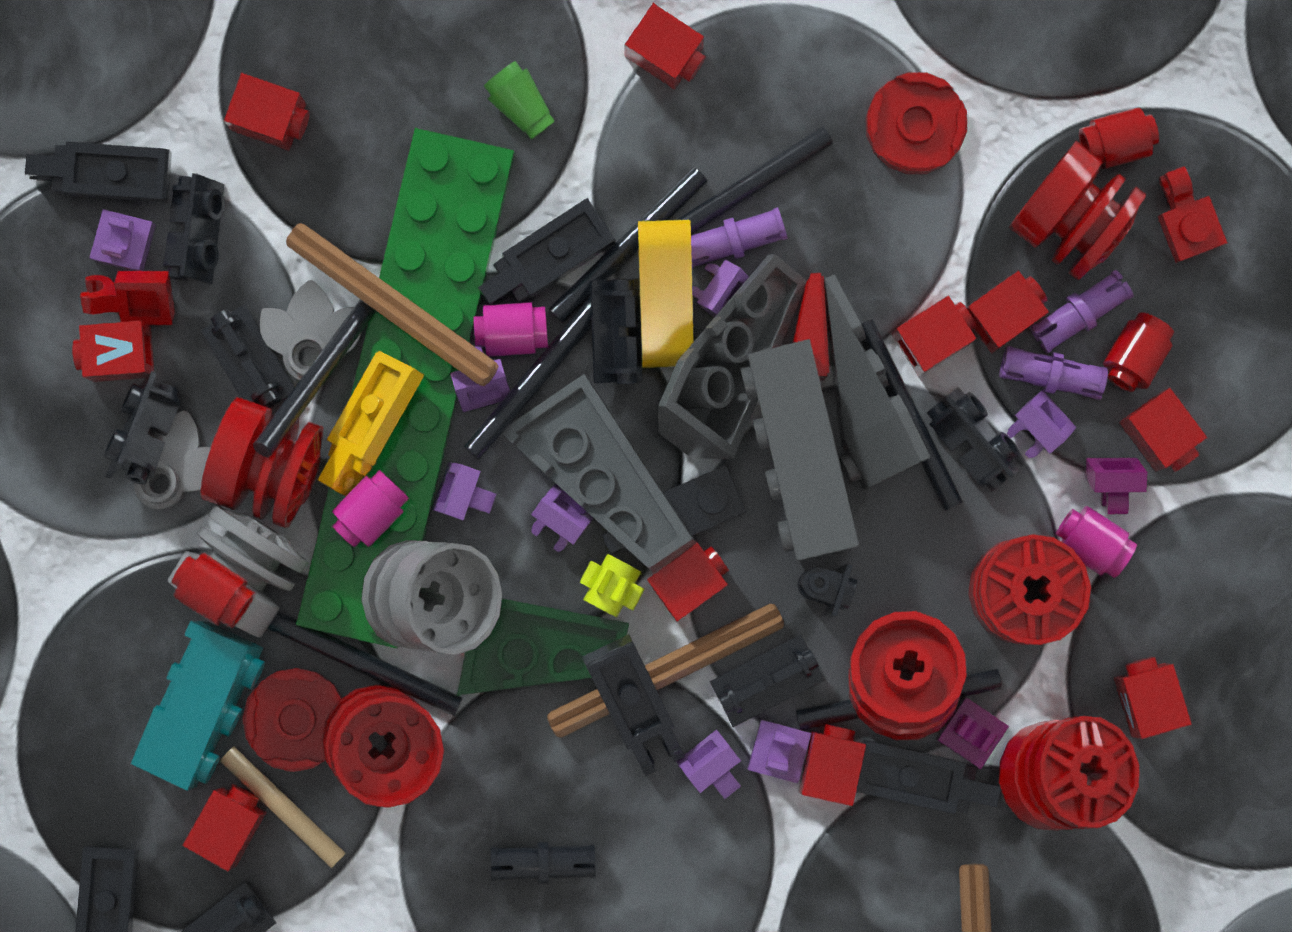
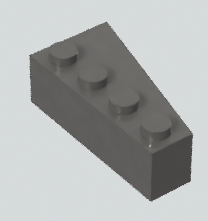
M810 339L748 354L750 367L742 368L741 373L747 398L758 397L763 416L762 418L754 419L753 423L760 450L770 448L775 469L765 471L772 502L782 499L787 520L777 522L784 553L795 551L798 561L858 547L859 542Z

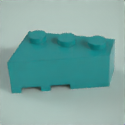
M209 621L189 622L184 636L191 638V641L180 664L174 662L169 670L166 679L171 682L160 705L154 707L131 762L132 765L186 791L197 788L199 782L207 784L212 777L220 759V756L213 752L222 734L229 737L234 731L243 711L242 708L236 706L245 687L250 690L254 688L265 666V661L259 659L264 647L216 626Z

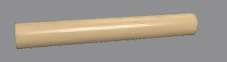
M235 746L221 758L220 762L331 869L346 854Z

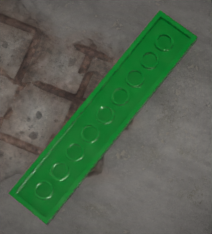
M415 128L379 278L464 340L471 343L474 331V317L478 314L482 297L478 287L484 284L515 152L514 150ZM376 312L368 322L351 395L375 353L378 351L424 374L422 381L375 464L371 465L372 469L366 474L371 479L378 470H381L409 499L401 507L404 512L370 547L361 541L354 548L332 527L338 520L332 513V510L346 496L331 488L328 489L296 625L397 649L399 647L393 646L378 637L366 620L362 603L364 577L374 558L389 545L405 540L424 541L458 399L450 373L459 370L382 314Z

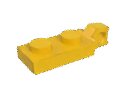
M381 351L375 353L327 438V441L332 443L328 453L330 458L318 481L345 496L362 480L363 475L365 476L372 469L371 465L375 464L422 381L424 374Z

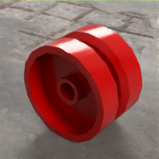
M917 611L893 612L873 621L858 637L850 658L848 673L849 699L858 718L875 733L894 740H919L939 731L954 715L967 676L965 653L955 633L939 619ZM908 673L913 676L912 680L901 679L900 674Z

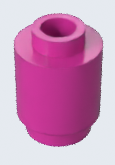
M532 302L483 306V316L474 317L475 345L486 347V355L488 357L536 354V348H548L546 308L533 307Z
M378 470L371 479L366 475L332 510V513L338 518L332 527L354 548L361 541L370 547L404 512L401 507L409 497L381 470Z
M1085 506L1080 513L1071 509L1056 531V535L1062 538L1061 542L1073 548L1086 567L1100 576L1107 573L1111 577L1116 578L1126 567L1137 547V544L1128 538L1129 532L1089 506Z

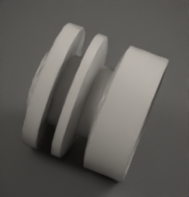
M215 504L208 516L227 529L226 533L222 537L205 527H201L197 534L214 550L211 555L212 558L248 581L246 587L256 592L253 602L236 627L256 637H262L280 609L263 590L267 584H270L280 589L291 591L295 584L277 571L280 563L299 573H303L309 562L299 555L287 538L246 513L228 511ZM185 551L167 579L176 589L177 586L171 583L175 572L188 556L196 560L200 556L199 554Z
M405 540L389 545L375 557L364 577L362 603L366 620L378 637L396 647L454 655L475 649L491 634L500 616L502 601L498 573L487 556L468 545Z

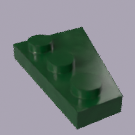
M502 599L500 616L491 634L475 649L465 652L457 696L592 678L582 657L626 636L629 623Z

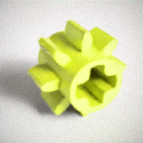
M609 554L606 555L602 565L590 561L580 580L581 584L589 587L583 600L616 618L623 606L634 611L645 590L635 584L641 571Z

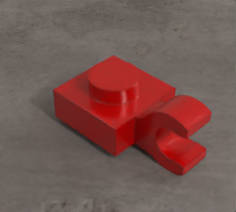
M1185 166L1165 173L1158 178L1171 210L1157 217L1175 263L1227 244L1210 196L1194 200L1192 182Z
M117 271L114 282L109 277L103 275H91L85 278L87 292H81L80 294L83 313L102 314L106 312H119L121 322L143 321L147 325H172L175 307L169 271Z

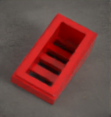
M811 273L805 284L792 343L810 339L819 380L824 381L829 375L824 276H821V273Z

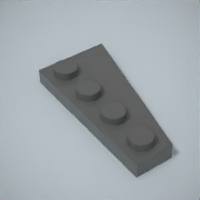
M585 374L518 418L503 431L502 434L653 573L696 544L690 532Z

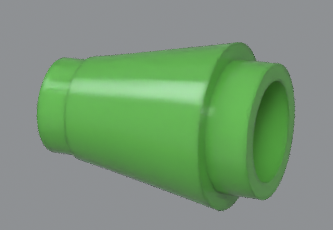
M516 61L509 64L484 84L485 89L491 95L487 100L523 132H526L531 140L555 122L528 68L522 70Z

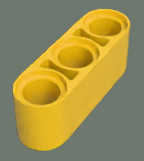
M690 220L638 221L642 368L675 367L677 361L693 343Z

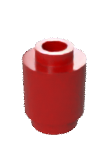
M1136 107L1091 120L1089 126L1079 129V142L1103 161L1102 169H1107L1151 157L1153 145L1159 143V132L1154 117L1151 114L1145 116L1142 109Z
M1143 312L1138 313L1135 320L1127 321L1103 362L1104 367L1108 368L1109 371L1108 380L1128 392H1134L1136 387L1148 389L1173 347L1170 340L1174 335V330L1161 319Z
M202 553L196 560L188 556L181 563L171 580V583L177 586L174 593L175 599L216 626L223 623L231 629L242 619L256 595V592L246 587L248 583L246 579L206 553Z

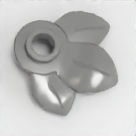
M309 280L294 294L287 312L276 308L262 309L260 333L269 348L283 355L285 368L290 375L300 381L310 367L301 364V352L307 348H312L320 354L354 307H346L334 312L333 306L323 289L313 280ZM360 335L349 348L347 353L354 349V347L359 341Z
M181 411L175 415L167 436L157 432L154 434L148 432L149 436L166 442L154 477L148 478L146 484L143 485L134 483L137 498L144 505L152 509L164 510L171 508L182 499L185 492H195L201 489L202 476L211 447H200L198 427L191 414L187 411ZM166 475L169 480V487L165 492L157 494L154 490V482L159 476Z

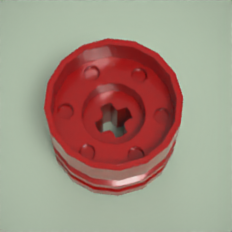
M1075 141L1028 200L1009 228L1035 248L1053 233L1062 238L1055 250L1052 261L1059 265L1071 250L1075 248L1081 254L1068 273L1079 281L1089 270L1101 262L1103 263L1123 240L1135 223L1134 219L1139 206L1146 197V193L1136 186L1121 203H1118L1113 197L1126 178L1118 174L1102 189L1093 184V181L1103 161L1079 142Z
M236 397L222 418L212 442L202 476L201 499L231 510H237L251 491L254 492L252 506L254 518L265 519L274 504L273 524L289 528L301 505L308 499L315 483L321 462L320 450L324 435L323 426L308 422L298 437V418L270 457H264L254 449L253 443L272 419V409Z
M1031 534L999 542L985 552L971 573L968 595L974 616L988 633L1008 643L1043 645L1061 640L1078 627L1089 608L1091 584L1086 565L1073 548L1054 537ZM1040 579L1042 584L1039 586L1038 591L1043 596L1042 599L1026 601L1024 596L1027 593V588L1022 583L1024 580L1034 581Z
M380 685L355 689L340 699L325 720L321 739L325 761L348 793L365 804L386 808L410 803L426 792L440 772L444 753L440 729L430 713L400 690ZM375 731L381 736L385 735L384 739L388 743L387 747L382 751L376 747L372 748L373 745L368 739Z
M1077 716L1062 720H1049L1022 728L1008 741L1000 760L999 784L1006 804L1018 819L1036 829L1057 831L1100 828L1118 821L1132 806L1139 788V763L1133 744L1119 727L1103 718Z

